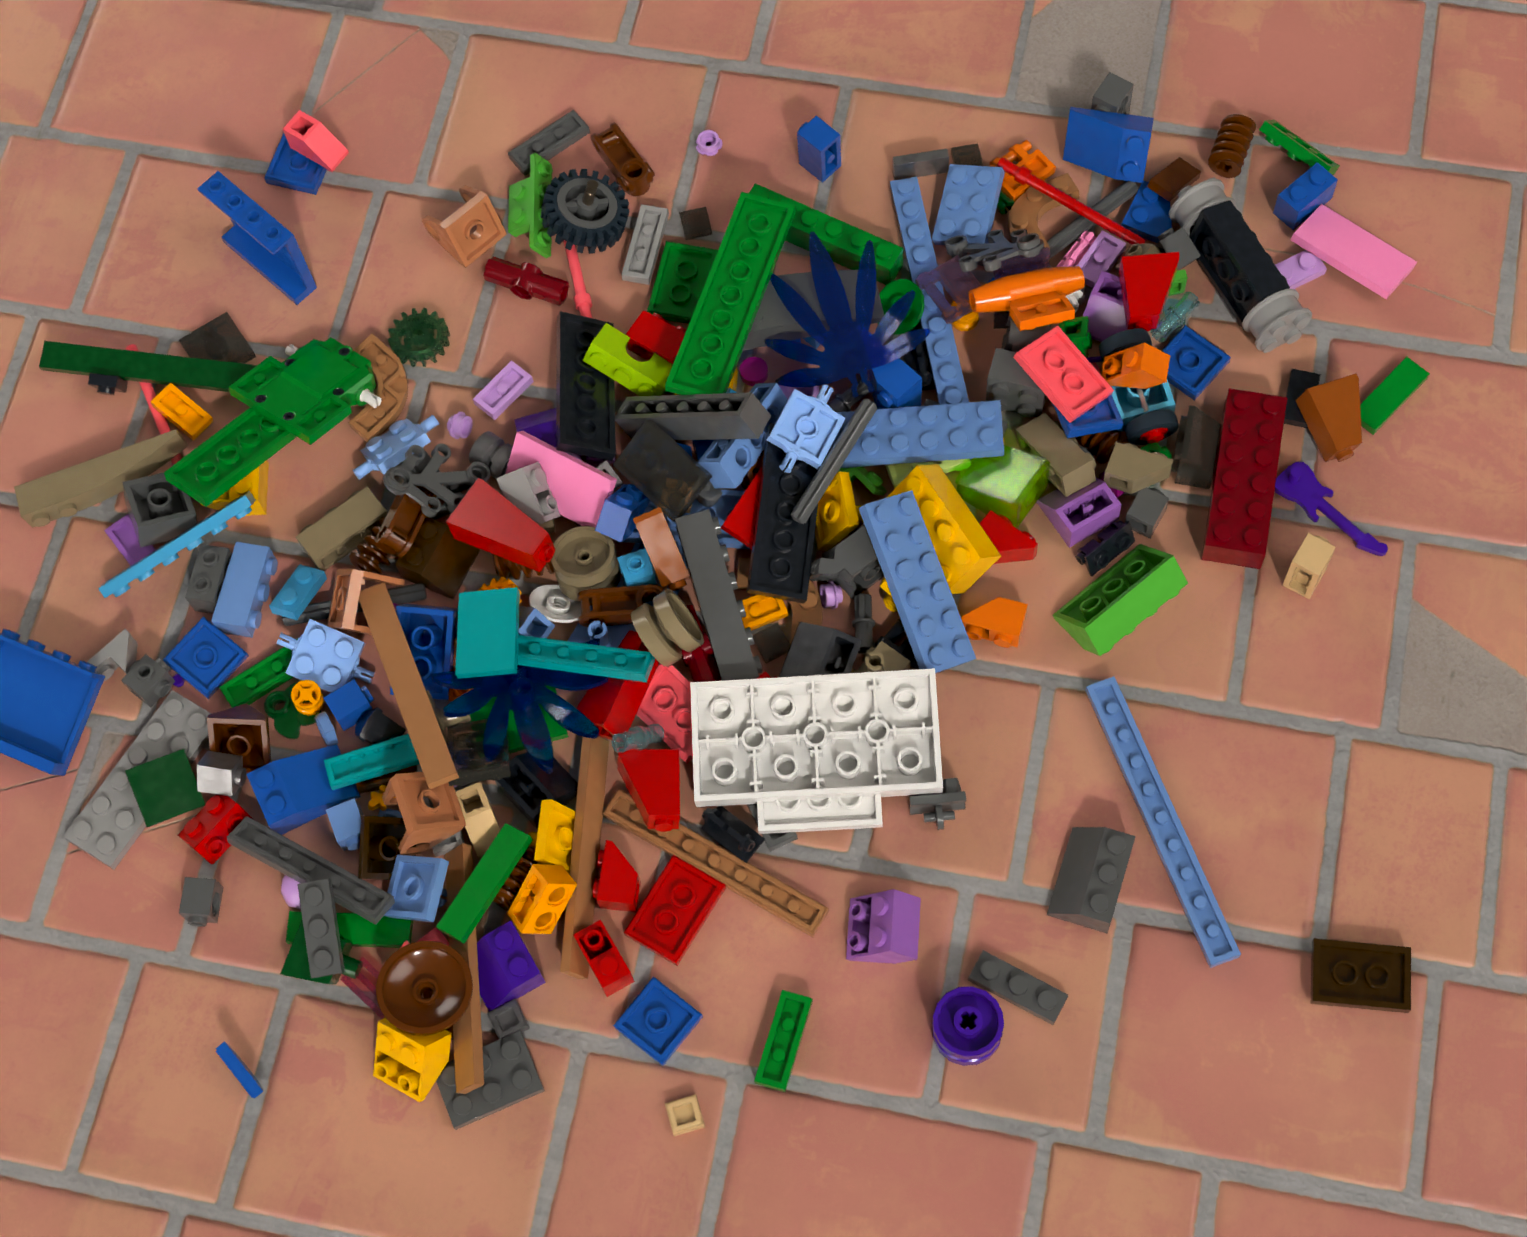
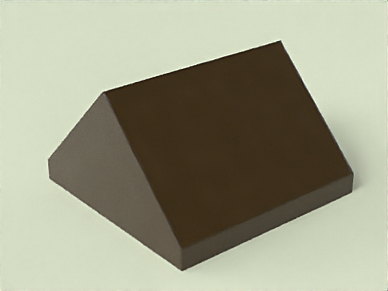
M361 816L358 879L391 880L396 857L400 855L398 847L406 832L403 818Z

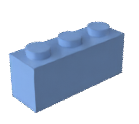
M243 542L235 543L211 620L214 626L221 632L253 638L255 628H259L262 619L260 611L263 602L268 600L270 593L271 575H275L278 561L270 547Z

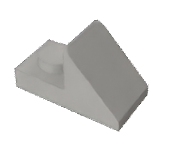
M124 629L87 662L97 666L95 672L105 675L104 681L108 680L118 667L127 674L131 665L136 661L138 643Z

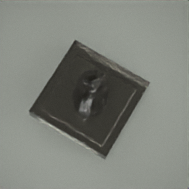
M227 312L179 339L180 344L190 358L245 364L256 357L254 351Z

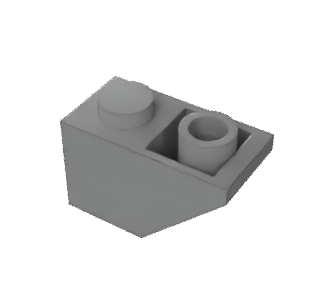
M539 462L496 478L503 496L532 520L542 524L561 516L558 511L557 502L552 496L546 481V474Z

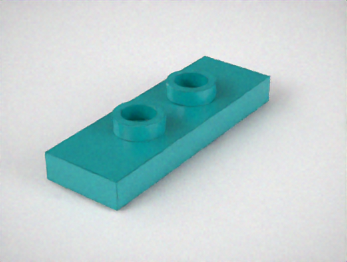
M409 734L324 759L332 790L420 764Z

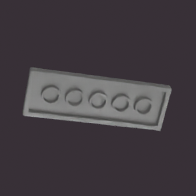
M172 690L63 837L114 870L146 827L125 770L184 749L191 766L209 741L207 716L211 713Z

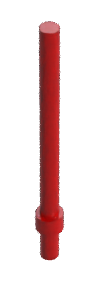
M1003 157L999 160L997 167H1002L1005 172L1015 177L1014 180L1023 186L1025 184L1031 186L1131 245L1137 243L1145 244L1146 240L1034 176L1032 170L1023 165L1019 167Z

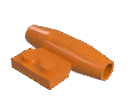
M1079 266L1047 267L1001 277L969 290V303L974 313L1010 311V317L1019 331L1032 330L1049 324H1059L1063 321L1075 319V309L1066 295L1084 288L1083 271Z

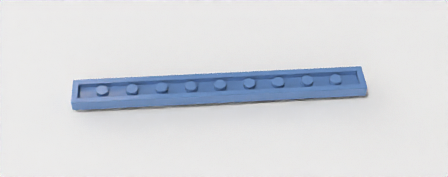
M916 176L890 181V189L912 282L920 287L924 296V311L920 323L923 336L925 337V345L939 405L967 403L969 399L918 178Z
M1113 676L1086 686V694L1209 967L1212 968L1239 958L1241 953L1115 677Z

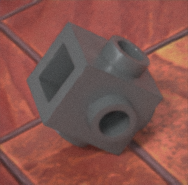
M147 654L140 660L135 661L131 665L129 672L121 680L129 691L150 708L160 698L169 693L175 682L169 674L171 668L159 657L154 661Z

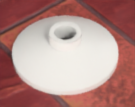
M558 585L537 587L529 596L530 607L536 608L550 621L570 623L578 621L579 616H581V602L568 598L561 592Z

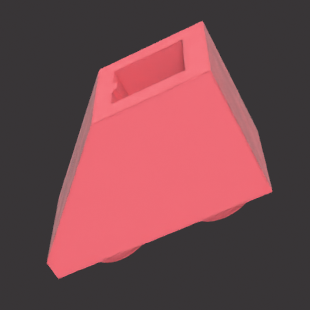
M301 110L283 128L290 148L331 172L335 170L349 153L345 146L320 121Z

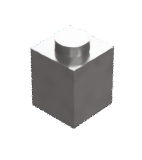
M207 751L197 764V791L232 797L238 788L244 785L247 772L243 768V756Z

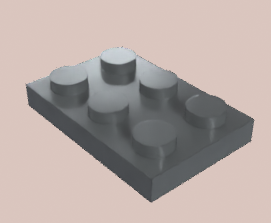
M521 1031L482 1047L484 1085L467 1094L456 1093L455 1060H451L446 1064L436 1082L455 1130L545 1091Z

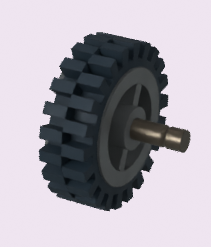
M572 169L569 171L568 176L565 172L560 173L558 179L555 177L552 179L551 184H548L541 207V218H543V227H548L547 234L550 237L557 234L556 243L560 245L565 240L567 241L566 249L571 250L574 244L578 246V253H583L584 247H588V253L593 254L596 247H598L600 252L606 251L607 245L611 248L615 245L616 241L620 240L629 215L628 199H624L625 192L623 189L617 191L618 183L614 181L611 185H608L610 177L604 175L602 180L598 179V171L593 170L592 176H587V169H581L578 176L576 169Z

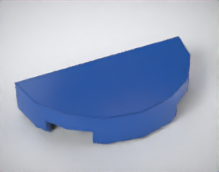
M225 1041L216 1048L217 1054L251 1098L255 1099L264 1091L250 1069Z

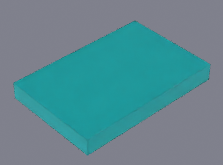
M517 587L459 593L455 675L458 679L517 673L520 591Z

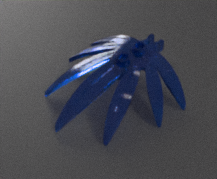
M810 232L809 248L813 281L821 309L830 329L826 330L816 313L791 286L775 274H772L770 280L789 313L812 338L825 348L821 352L796 341L784 339L765 340V344L769 348L787 358L820 366L819 368H804L791 371L776 379L775 383L785 387L804 388L821 386L848 377L853 384L851 388L853 397L857 398L859 397L857 392L859 384L856 374L859 373L863 384L868 386L869 393L875 392L872 383L868 380V370L901 358L917 347L931 333L930 329H918L902 334L885 346L883 345L905 319L916 293L914 290H911L895 302L879 322L874 334L869 335L876 297V261L872 241H867L859 265L855 294L856 321L854 322L838 271L815 232Z
M597 638L584 643L600 645V639ZM517 665L516 674L461 679L457 678L455 671L431 674V680L440 686L457 690L472 689L443 708V713L446 717L456 718L470 715L484 707L492 697H497L489 714L484 732L483 747L485 761L487 762L493 761L504 745L508 732L510 710L513 711L516 728L524 748L532 760L546 773L553 772V746L548 726L538 704H541L550 717L566 730L586 738L596 739L599 737V729L584 714L545 686L548 685L568 691H581L605 684L608 681V677Z

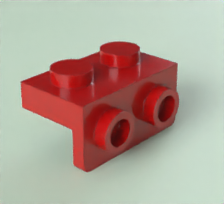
M216 794L206 802L205 806L193 819L186 823L178 836L207 862L214 864L231 846L228 843L227 836L246 816L251 819L253 818L229 796Z

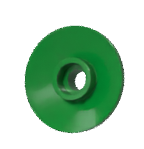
M897 279L888 283L879 293L885 321L879 322L878 325L889 334L902 335L911 331L920 321L924 311V296L920 287L910 280Z

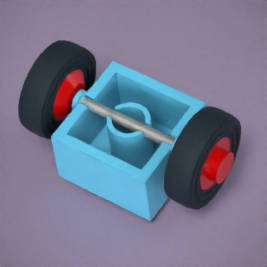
M1128 329L1113 334L1102 341L1099 345V353L1104 362L1105 356L1144 342L1152 346V341L1145 329ZM1168 380L1163 384L1148 389L1111 386L1114 390L1111 395L1124 423L1122 428L1117 431H1125L1130 444L1139 446L1156 443L1171 436L1178 430L1179 423L1174 413L1176 404Z

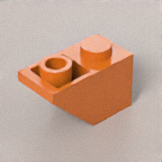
M1144 342L1105 356L1102 364V377L1110 386L1148 389L1167 382L1170 355Z
M997 597L963 615L961 619L968 638L972 640H990L1004 648L1011 646L1018 648L1028 604Z

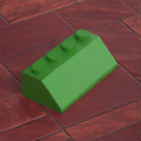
M1139 544L1054 613L1053 617L1084 650L1101 656L1109 652L1114 644L1125 635L1132 633L1143 620L1154 615L1158 608L1166 601L1177 596L1188 582L1174 555Z

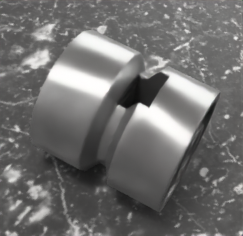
M490 431L484 432L472 446L469 453L470 463H484L490 470V476L496 479L505 475L513 446L508 443L505 444L503 439Z

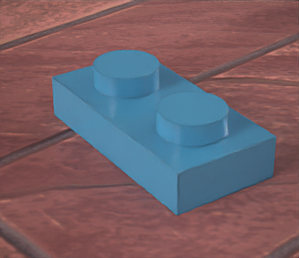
M299 564L269 605L271 612L298 620L327 580L325 572Z

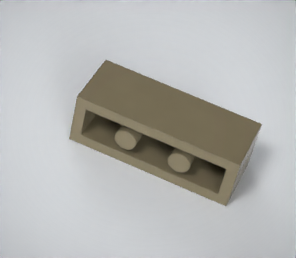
M1046 413L1016 429L1020 450L1065 497L1096 481L1094 472L1096 463L1089 452L1085 453L1074 437L1067 438L1061 424L1058 421H1053Z
M365 487L361 491L354 492L340 506L327 511L324 517L316 523L304 527L300 534L296 536V539L319 570L325 571L355 550L358 544L365 543L364 538L366 535L373 536L372 528L374 526L381 527L379 520L386 518L388 512L370 489Z

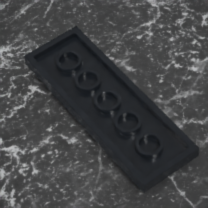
M560 311L556 322V450L613 461L616 455L615 380L587 364L583 359L591 342L603 326L608 323L614 327V323Z
M770 423L767 426L746 593L804 604L808 596L818 504L804 524L793 520L791 512L819 468L816 469L802 460H796L790 473L784 472L789 461L782 471L779 466L787 453L767 441L775 425Z

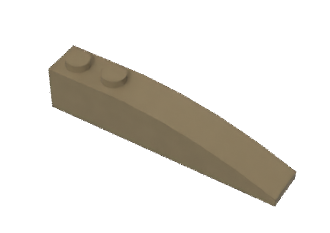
M175 429L15 486L20 516L32 528L45 526L50 521L61 517L73 516L78 511L87 509L124 491L122 482L150 475L188 446L187 441Z

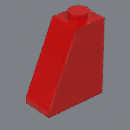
M1179 252L1121 257L1119 277L1127 330L1140 328L1150 331L1157 328L1177 272L1180 259Z
M618 749L617 769L647 828L656 829L660 832L679 829V749Z

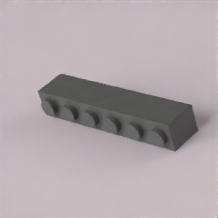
M752 392L626 397L615 416V421L632 440L638 432L666 440L759 439L771 415Z
M709 509L675 518L676 529L721 680L756 679L759 677V673H763L759 656H753L750 645L755 644L750 627L744 628L742 618L746 617V612L742 599L736 601L733 590L738 589L734 572L728 573L725 562H729L730 559L726 545H720L717 535L722 534L718 518H712Z

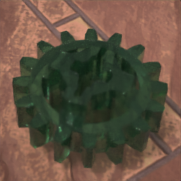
M413 308L412 315L409 316L405 312L401 313L403 320L394 319L395 328L388 330L391 337L388 339L393 353L397 357L399 356L403 364L409 360L412 367H415L417 362H421L423 367H426L427 360L429 359L436 363V355L444 356L445 351L443 347L450 345L448 340L450 332L444 318L439 319L436 311L429 315L427 308H423L421 313H417L416 309ZM434 330L437 331L436 339L433 338L434 335H435V334H434ZM403 336L405 337L404 340H403V341H404V345H402V343H401Z

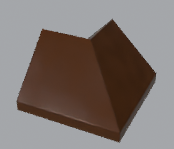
M247 703L207 716L210 751L243 756V768L246 769L247 773L272 762L268 717Z

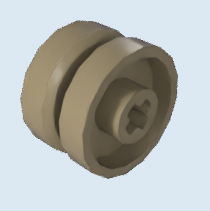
M582 526L570 529L558 537L553 544L556 551L551 559V563L555 571V577L561 592L571 600L578 601L577 594L583 590L617 587L620 580V568L616 557L615 545L610 537L595 531V527Z
M668 588L653 598V606L644 603L631 613L633 625L640 639L654 658L663 666L669 667L680 660L682 650L692 652L704 643L703 634L695 618L678 595Z

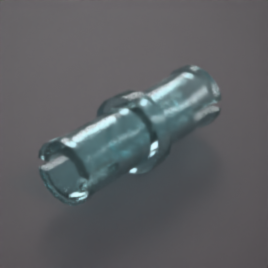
M1186 292L1174 306H1170L1165 311V316L1159 321L1157 328L1151 329L1152 336L1159 342H1165L1177 327H1182L1185 324L1186 317L1199 306L1198 297L1191 292Z
M651 724L646 727H631L628 732L618 733L613 736L612 747L618 753L631 749L642 750L649 744L661 742L664 738V730L659 724Z

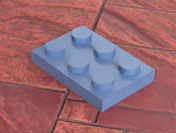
M949 165L932 236V241L935 245H945L946 240L958 235L966 236L968 244L988 243L987 234L992 230L1005 174L1002 167Z

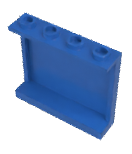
M217 171L197 188L203 196L225 213L234 225L221 237L223 242L292 302L298 305L317 288L294 234L229 179Z
M3 628L2 633H0V753L48 774L65 776L105 675L95 672L97 666L81 660L76 664L70 661L71 655L58 650H54L53 653L44 650L46 645L28 639L27 643L19 640L20 634Z

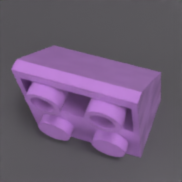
M1105 271L1101 272L1083 313V316H1088V332H1091L1093 340L1102 342L1113 334L1127 330L1120 277Z
M1097 477L1095 482L1068 497H1065L1059 489H1056L1037 500V504L1069 548L1107 527L1113 521L1119 520L1122 506L1106 482Z
M895 889L850 898L846 960L892 964L917 960L921 898Z

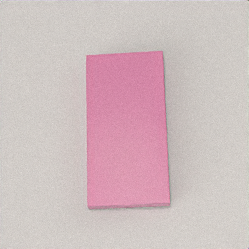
M1323 204L1308 217L1291 237L1292 242L1384 299H1387L1417 263L1412 258Z
M524 431L517 432L505 474L539 462L546 474V481L552 496L557 502L560 515L581 526L596 528L605 499L613 494L617 479L564 451L556 450V447Z

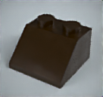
M425 517L411 548L402 558L397 560L395 565L403 579L415 584L423 583L425 588L454 600L480 549L454 539L448 525Z

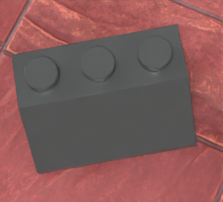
M1072 827L1047 915L1107 934L1136 836L1106 827Z

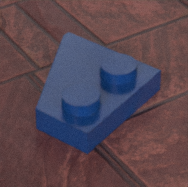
M1143 180L1121 226L1144 239L1158 243L1160 241L1158 236L1172 228V221L1169 218L1170 202L1147 187L1149 182Z

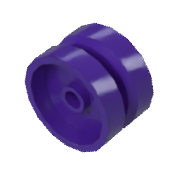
M973 986L958 987L946 993L937 1003L932 1023L933 1040L939 1052L949 1061L962 1066L978 1065L990 1059L999 1047L1004 1029L1003 1012L997 1000L987 991ZM968 1023L973 1026V1029L970 1030L968 1026L963 1029L962 1026Z

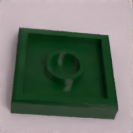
M184 749L125 770L126 777L147 828L205 806L201 792L197 791V781Z

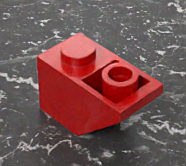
M990 510L979 523L1001 555L994 564L1028 561L1036 557L1038 543H1036L1035 538L1026 531L1021 532L1015 528L1006 516L1002 514L997 515Z
M606 840L605 849L600 850L598 854L597 866L601 868L600 880L595 879L593 898H597V903L601 909L637 912L641 887L639 875L613 841Z
M601 919L573 935L607 997L635 982Z

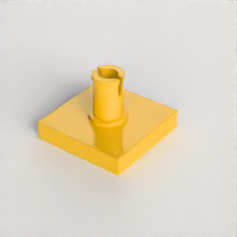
M839 471L818 502L815 527L818 550L827 551L857 528L859 524L864 522L859 511V507L863 505H855L849 472Z
M552 799L542 800L538 832L528 833L533 839L529 846L535 849V861L545 865H562L569 873L575 811Z

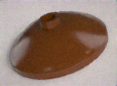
M435 941L414 942L398 949L382 966L376 983L378 1005L385 1018L397 1029L413 1035L436 1034L454 1025L466 1012L473 994L472 975L465 959L452 947ZM426 990L433 992L432 996L428 999L422 998V993Z

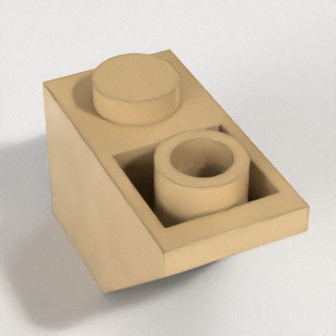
M481 782L456 791V795L466 822V831L478 858H481L501 829L487 793Z

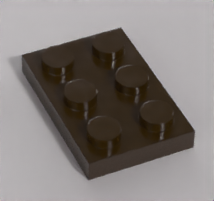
M1314 938L1312 940L1310 1004L1409 1013L1411 1011V947Z

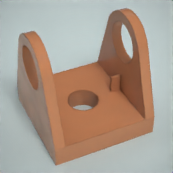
M463 185L459 189L463 200L466 202L462 207L444 221L426 215L422 218V223L428 233L466 268L506 236L507 233L488 195L481 190ZM477 224L476 231L470 235L471 228Z
M358 569L337 570L327 626L337 630L372 635L369 627L357 625L358 620L355 619L361 585H364L365 581L376 583L385 582L387 585L404 587L405 580Z
M423 772L395 774L389 780L382 796L384 805H398L406 827V832L398 847L400 855L412 856L425 852L461 831L466 826L452 781L429 789ZM423 797L429 798L432 801L434 808L428 807L425 804ZM423 843V844H421V845H419V846L412 847V846H414V845H416V844Z

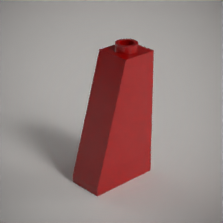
M480 478L475 481L446 521L454 539L537 572H541L546 563L551 561L556 551L546 530Z
M631 630L628 631L617 647L649 652L638 633ZM655 659L647 682L597 676L570 718L587 733L592 732L602 738L623 742L659 662Z

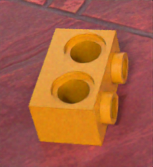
M533 864L507 915L522 934H551L577 884L562 865Z

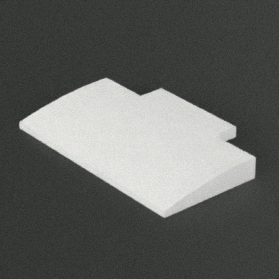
M935 668L690 682L694 802L696 807L757 804L759 834L883 827L881 797L943 793Z

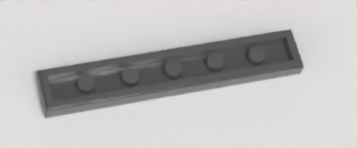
M248 816L227 836L228 843L299 883L331 879L335 903L375 925L395 903L394 896L363 879H358V876Z

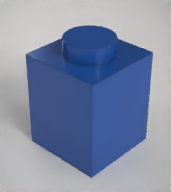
M355 679L323 697L343 731L354 726L363 715L373 709L370 703L374 701V698L367 687L364 685L360 688Z

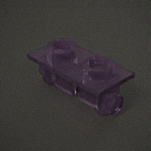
M1043 247L1040 253L1034 257L1025 258L1023 255H1018L1001 261V268L993 271L995 280L1009 275L1051 267L1048 260L1050 258L1049 248Z

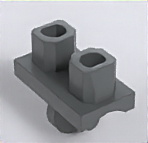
M958 778L944 779L943 793L910 796V815L923 814L924 822L936 821L937 830H944V821L955 820L954 811L965 810L966 793L965 791L961 792Z

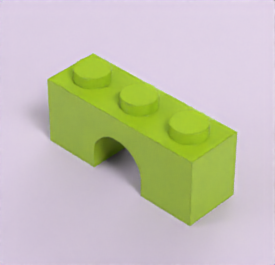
M606 323L591 342L583 361L639 396H662L666 391L665 383L673 364L656 353L648 361L641 362L633 359L626 351V345L630 337Z

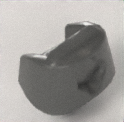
M707 476L698 477L694 480V495L698 502L706 507L715 505L722 496L721 489L714 488Z

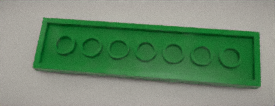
M741 192L665 383L666 391L679 395L727 392L795 216V205Z

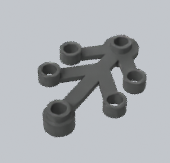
M1018 229L1010 234L1012 243H1009L1004 237L1003 230H994L987 234L988 243L968 244L966 236L958 235L946 240L945 246L947 254L951 255L952 259H959L962 272L976 269L978 267L977 262L983 260L985 271H995L1001 268V261L1018 255H1023L1025 258L1038 255L1044 247V242L1037 233L1028 234L1026 229Z
M438 444L432 450V458L422 473L411 474L414 466L420 464L425 458L424 449L418 445H412L405 453L406 459L402 465L388 469L383 476V482L391 493L395 495H408L421 504V510L424 515L434 517L441 510L440 501L435 497L427 496L416 486H424L447 503L449 512L453 513L457 507L454 502L459 504L464 497L454 494L443 485L467 483L472 487L478 478L487 482L490 478V470L482 462H473L466 471L437 472L441 464L445 463L451 456V450L447 445ZM438 451L442 452L444 456H441ZM412 452L417 454L418 458L413 456ZM428 504L432 505L435 510L431 509Z

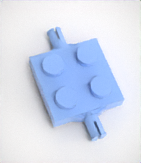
M822 385L817 397L807 396L796 389L791 393L767 438V441L787 453L779 466L782 471L788 461L789 464L784 471L786 473L791 472L796 460H802L816 469L821 466L845 420V417L833 411L826 404L834 391L832 387L827 390L828 385Z
M431 415L420 424H414L407 418L393 423L389 431L382 436L370 439L366 443V447L360 450L366 461L352 471L359 480L373 470L385 474L388 469L397 466L406 459L405 453L412 445H418L423 448L431 441L426 433L439 425V422L434 415Z
M309 619L304 633L298 640L283 633L279 637L289 641V643L280 639L277 640V645L292 650V659L285 673L302 681L311 680L317 683L320 689L332 693L350 682L354 677L370 684L373 679L362 675V673L371 677L375 675V672L359 666L360 655L366 644L365 642L312 619Z

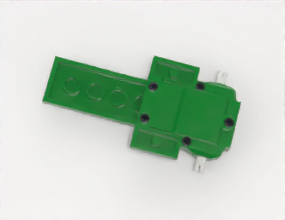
M331 337L326 341L313 339L300 348L289 344L285 349V354L290 357L281 363L272 356H269L229 386L230 395L250 408L164 472L166 481L207 507L296 437L311 445L352 413L351 406L356 404L364 406L368 403L373 408H377L381 404V398L373 394L376 383L371 361L353 351L350 346L343 345Z

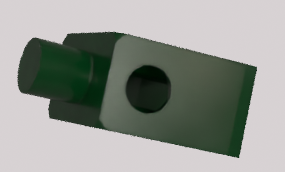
M301 920L280 974L324 984H337L341 974L311 978L303 920ZM340 935L345 973L341 974L356 979L361 971L363 962L348 956L353 943Z

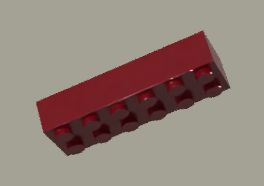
M1228 389L1223 409L1201 560L1261 569L1267 549L1287 397Z

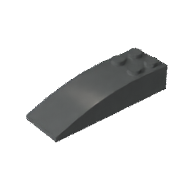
M833 270L772 276L743 350L855 328L860 324L864 326L884 322L885 315L874 271Z

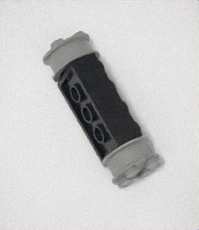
M1213 177L1195 186L1184 187L1178 193L1179 198L1170 208L1169 218L1172 222L1178 223L1181 228L1184 227L1201 255L1196 259L1242 329L1252 332L1256 338V348L1264 353H1268L1284 343L1292 344L1302 336L1301 331L1310 322L1312 312L1310 309L1301 306L1298 301L1299 293L1297 290L1289 289L1290 286L1286 278L1279 272L1271 256L1266 253L1258 241L1256 234L1251 231L1244 221L1241 212L1236 209V201L1225 195L1222 181Z

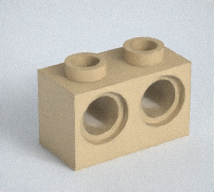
M1308 533L1291 562L1282 586L1310 599L1323 577L1336 547L1331 545L1326 538Z

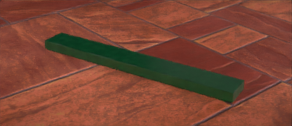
M44 341L39 368L43 371L86 376L93 373L118 376L123 380L163 385L172 383L174 386L230 392L229 386L257 366Z

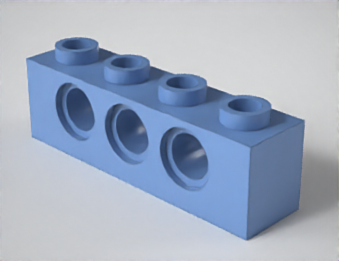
M778 383L755 384L750 391L771 415L759 439H715L698 461V464L714 488H737L765 449L767 426L770 423H776L788 401Z

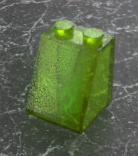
M1004 445V456L972 458L971 462L973 463L968 470L964 468L959 473L955 484H957V492L965 502L985 514H988L990 510L997 515L1002 514L1012 522L1015 528H1018L1047 489L1051 462Z

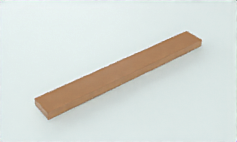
M385 582L360 591L359 602L429 789L459 778Z
M592 732L583 733L569 872L577 886L566 905L560 972L577 979H587L589 974V964L573 935L593 924L595 907L593 885L598 873L597 862L600 851L609 741Z
M621 789L617 790L602 813L603 817L667 854L675 855L724 883L726 888L811 937L815 935L829 912V908L749 862H743L733 853L680 823L679 829H672L667 832L648 829L631 795Z
M462 843L445 854V860L449 861L446 873L447 909L473 872L472 845ZM476 927L465 944L449 936V946L465 959L473 980V994L470 1004L463 1016L453 1025L456 1093L467 1094L484 1085Z

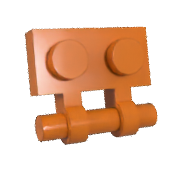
M1028 140L1020 144H1014L1009 148V152L1002 156L1012 163L1014 161L1018 162L1016 165L1019 167L1023 165L1032 170V174L1043 181L1056 171V166L1039 149L1030 155L1027 153L1032 149V145ZM996 157L990 161L989 166L997 167L1001 158ZM1005 172L1001 190L1015 202L1031 186L1027 184L1023 186L1014 180L1015 177Z

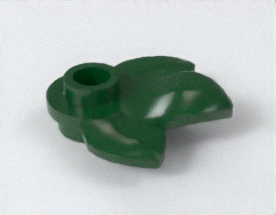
M297 683L291 684L285 691L272 692L264 703L265 712L270 718L274 719L276 731L289 739H298L301 726H309L316 723L315 715H302L294 706L291 691ZM279 703H285L281 710H275Z

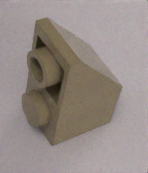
M1116 442L1105 470L1104 482H1106L1108 487L1133 494L1169 478L1173 459L1159 452L1150 453L1141 450L1130 443L1121 444Z

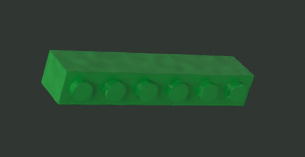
M756 183L749 192V194L795 205L796 213L785 239L789 243L850 270H873L876 281L884 285L894 281L903 266V248Z

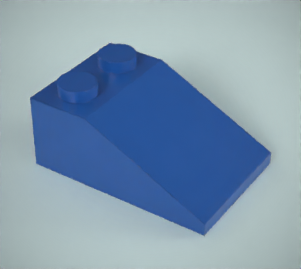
M1070 107L1063 160L1116 180L1143 183L1154 118Z
M860 324L856 328L857 356L877 409L921 406L922 377Z
M418 604L397 605L396 613L426 691L429 690L433 699L449 700L450 671L453 669L458 608ZM390 688V694L394 695L392 688Z
M337 744L275 760L246 774L268 826L273 831L281 835L326 814V809L353 798L356 800L361 797L355 784L332 790L330 787L324 759L342 754Z

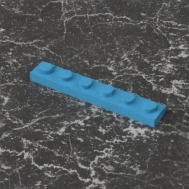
M250 491L246 492L103 583L98 588L104 598L111 594H114L115 597L120 596L131 588L128 583L136 578L141 582L155 573L153 567L161 562L164 566L172 563L179 558L177 552L186 547L189 551L204 542L201 537L211 531L213 535H216L228 527L227 520L234 516L239 520L252 511L250 506L256 499Z

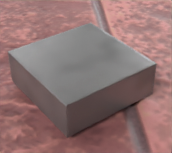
M516 999L487 1013L499 1040L518 1031L524 1032L530 1029Z

